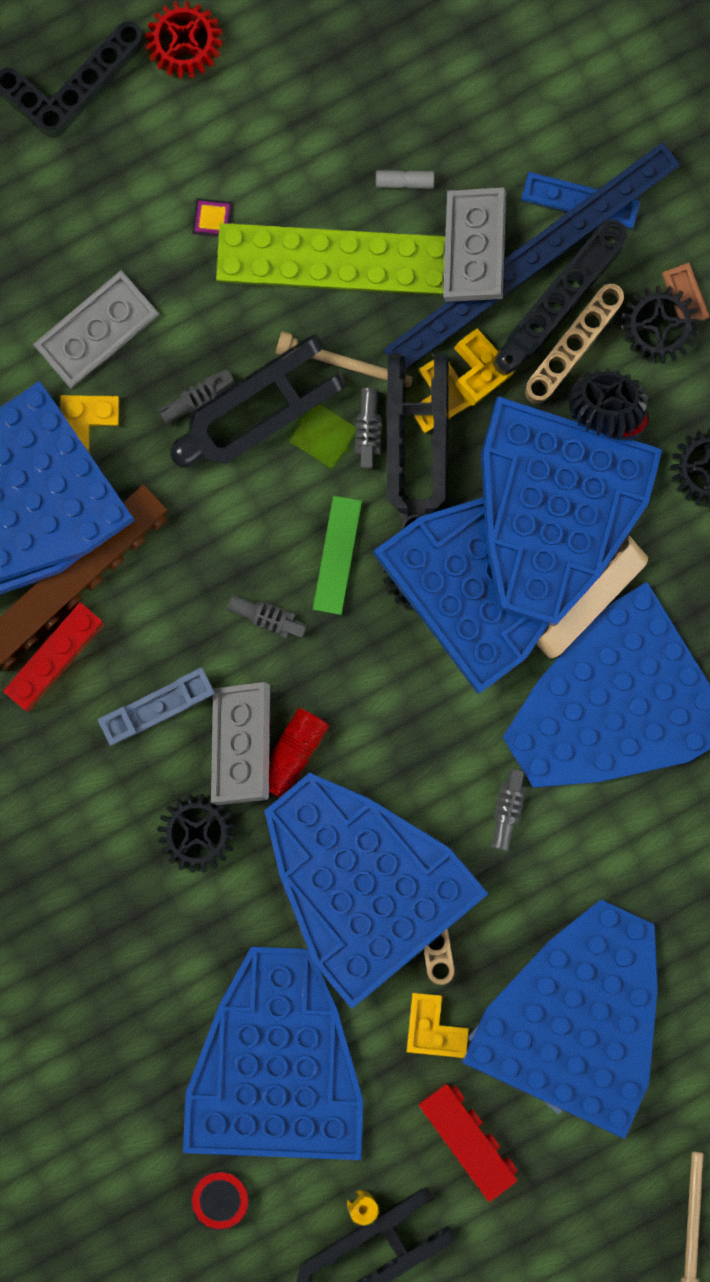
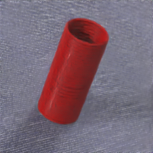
M300 707L297 708L298 710H296L295 715L291 718L292 720L288 723L289 725L285 728V732H283L284 735H281L282 738H279L280 741H277V745H275L274 750L269 755V792L278 798L297 783L298 778H300L301 773H303L304 768H306L307 763L311 759L309 756H313L312 754L318 748L317 745L321 743L322 738L330 727L329 724Z

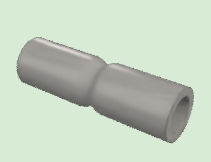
M376 170V188L407 187L434 189V171L403 172Z

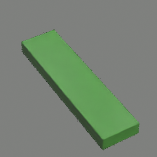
M333 496L313 611L342 616L362 504L361 500Z

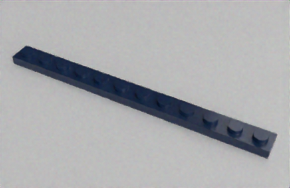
M663 142L504 259L503 298L679 168L680 164ZM501 299L446 302L384 348L383 351L387 357L389 353H404L407 370Z

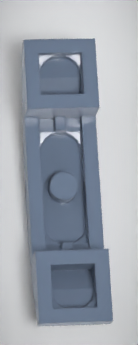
M203 667L177 679L175 682L97 720L109 745L112 746L181 713L214 695L215 692Z

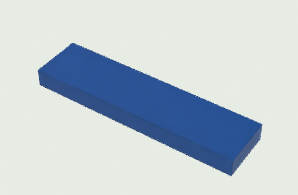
M528 172L521 202L567 213L598 189ZM634 200L609 220H618L627 229L632 230L640 200Z

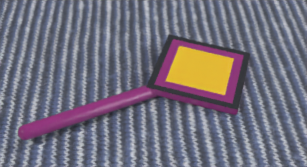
M196 198L192 234L219 237L220 223L230 224L233 202Z

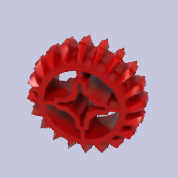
M175 1L173 3L174 10L170 11L169 7L164 5V16L157 12L154 14V19L158 23H148V28L152 32L145 34V39L150 42L146 45V50L153 52L150 55L151 62L159 61L157 64L159 71L167 67V76L171 77L176 70L178 79H183L184 72H188L189 77L193 79L195 77L194 70L198 69L199 73L204 75V64L211 68L214 66V61L210 57H220V51L216 48L223 46V41L218 38L222 35V29L215 28L218 25L217 18L209 19L211 16L209 9L201 13V4L197 3L191 9L190 1H185L184 8H180L179 3ZM181 20L190 21V23H188L185 26H179L174 22ZM201 28L208 35L207 43L203 50L195 41ZM165 30L173 39L166 53L160 45L161 37ZM184 36L185 39V36H188L189 42L184 44L183 41V44H180L179 38ZM182 54H190L194 57L188 60L177 59Z

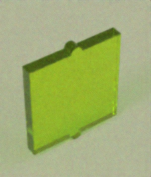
M318 404L309 410L305 418L299 420L300 425L289 442L332 469L341 454L347 452V445L355 435L356 427Z

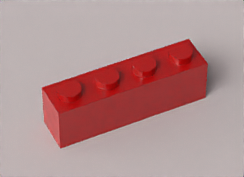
M80 602L7 685L3 692L25 711L29 712L105 625L103 621Z
M445 1083L420 1101L418 1106L490 1202L518 1181L514 1176L518 1170L508 1157L503 1160L496 1150L500 1148V1145L492 1134L489 1133L485 1136L478 1127L483 1122L475 1111L471 1109L467 1112L461 1103L465 1098L456 1085L450 1088Z

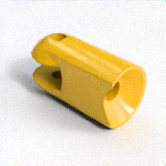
M358 1190L356 1192L359 1196L353 1203L347 1200V1208L354 1222L360 1225H367L376 1219L378 1207L371 1194L364 1190Z

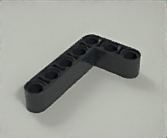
M125 21L118 25L50 100L17 70L10 67L0 70V95L44 135L51 138L59 137L140 51L143 46L141 29L132 21ZM126 33L137 35V38L131 43H126L122 40ZM112 53L118 56L114 63L107 64L103 62V58L107 54ZM94 74L98 76V80L92 85H87L83 82L87 75ZM12 78L16 80L13 88L5 89L2 87L6 79ZM75 95L79 99L75 105L67 106L64 104L66 97ZM34 97L38 99L37 104L32 108L23 106L27 98ZM50 116L59 118V122L54 127L44 125L45 120Z

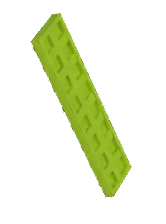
M220 223L216 282L443 296L446 237Z

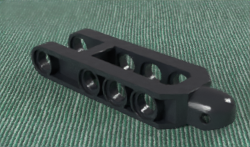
M618 220L605 221L518 323L507 338L506 343L497 352L493 360V367L503 376L516 371L524 360L532 359L619 256L627 238L626 227ZM608 228H615V229H617V230L619 231V233H618L617 231H615V230L608 229ZM610 237L615 240V243H609L604 238ZM574 281L579 287H571L567 282ZM556 303L561 309L554 310L548 304ZM538 325L543 331L535 332L530 326ZM506 360H510L512 363L509 364V363H506L505 361H506Z
M317 334L300 341L192 411L188 432L176 439L170 448L172 461L181 468L192 467L205 458L227 464L344 388L347 382L340 371H336L337 374L318 385L313 384L298 395L286 378V373L304 363L324 348ZM275 381L287 400V405L270 416L265 415L262 417L263 421L246 432L240 431L237 433L238 437L221 448L216 447L207 434L208 424Z
M389 353L387 500L402 514V530L419 517L436 512L448 500V353L432 354L434 358V378L431 379V403H405L404 353ZM405 415H433L434 434L433 438H431L434 450L433 467H431L433 495L428 500H411L405 494Z
M424 1187L379 1214L372 1223L361 1225L300 1263L296 1282H312L313 1273L328 1264H334L339 1257L354 1248H360L362 1243L380 1232L384 1234L396 1257L356 1282H391L452 1244L458 1237L451 1225H448L408 1250L406 1249L393 1227L410 1217L415 1210L424 1204L435 1200L428 1187Z

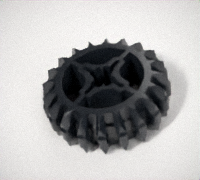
M657 285L656 295L651 296L650 289L645 288L644 291L647 298L643 300L639 294H636L634 298L639 304L636 306L629 302L627 308L633 311V313H623L622 315L623 319L630 321V324H623L621 326L622 331H631L630 334L624 336L625 342L635 341L629 348L631 352L636 351L639 347L641 348L638 355L640 359H643L649 353V363L653 364L656 355L660 356L661 364H666L665 355L669 354L671 360L675 362L677 361L676 351L679 350L683 356L687 355V351L683 347L684 344L694 347L695 342L689 339V335L699 336V331L691 329V326L700 325V319L690 318L696 315L698 310L697 308L687 309L692 303L691 298H687L683 302L680 301L683 297V291L681 290L673 297L671 296L673 292L671 286L667 287L666 294H661V286ZM664 302L676 306L682 312L685 319L667 316L664 311ZM655 303V314L653 317L643 320V322H637L641 312L647 306ZM659 311H661L664 323H669L668 328L665 327V331H662V339H660L658 328L652 327L653 323H657V319H659ZM678 328H685L680 339L667 347V335L673 330H678ZM637 331L655 334L658 348L646 344L639 337Z
M608 368L605 372L596 369L593 374L586 372L583 377H578L573 388H571L569 409L571 410L572 418L577 419L578 426L586 427V432L593 430L596 431L597 437L603 433L607 434L609 438L612 434H616L621 438L624 432L631 434L634 429H639L647 414L648 396H646L645 388L640 387L639 380H631L630 374L623 376L620 374V370L614 373L610 372Z
M708 429L706 438H704L702 431L698 430L695 433L697 441L688 435L685 438L688 446L683 443L678 444L677 449L682 454L673 453L672 459L679 462V464H672L670 470L679 472V474L671 478L672 482L682 481L683 483L677 487V492H682L685 488L689 491L684 498L686 501L695 495L697 497L695 500L696 506L701 504L702 499H706V507L710 508V475L706 473L707 470L704 471L701 468L705 467L710 458V429ZM705 446L702 461L687 463L688 456L693 450ZM687 472L700 476L705 490L697 487L690 480Z
M188 794V804L184 805L183 801L178 798L176 803L180 808L175 810L172 806L168 805L167 810L172 813V816L168 818L165 815H161L160 819L168 822L167 827H157V831L166 832V837L159 838L158 843H168V847L164 848L161 852L165 855L172 851L174 855L170 857L169 862L173 864L179 858L181 862L178 869L183 870L186 863H190V873H195L196 864H200L201 871L205 873L207 872V862H210L214 869L218 868V864L215 861L217 856L224 862L227 860V857L221 853L223 849L230 852L233 851L234 848L227 845L226 842L227 839L236 840V835H228V830L235 829L236 824H226L225 820L230 819L232 814L231 812L223 816L220 814L225 808L224 804L218 805L215 809L213 807L214 804L211 803V797L208 804H204V794H199L198 803H194L193 796ZM192 809H203L210 812L206 818L197 823L191 822L183 815V813ZM216 819L221 827V839L218 846L208 836V830ZM176 821L183 826L186 832L185 839L178 848L173 839V828ZM208 822L203 827L205 832H202L205 834L204 839L208 844L196 838L186 845L190 840L189 835H191L189 833L190 828L186 823L198 829ZM196 844L203 845L211 852V854L202 858H190L184 855L188 849Z

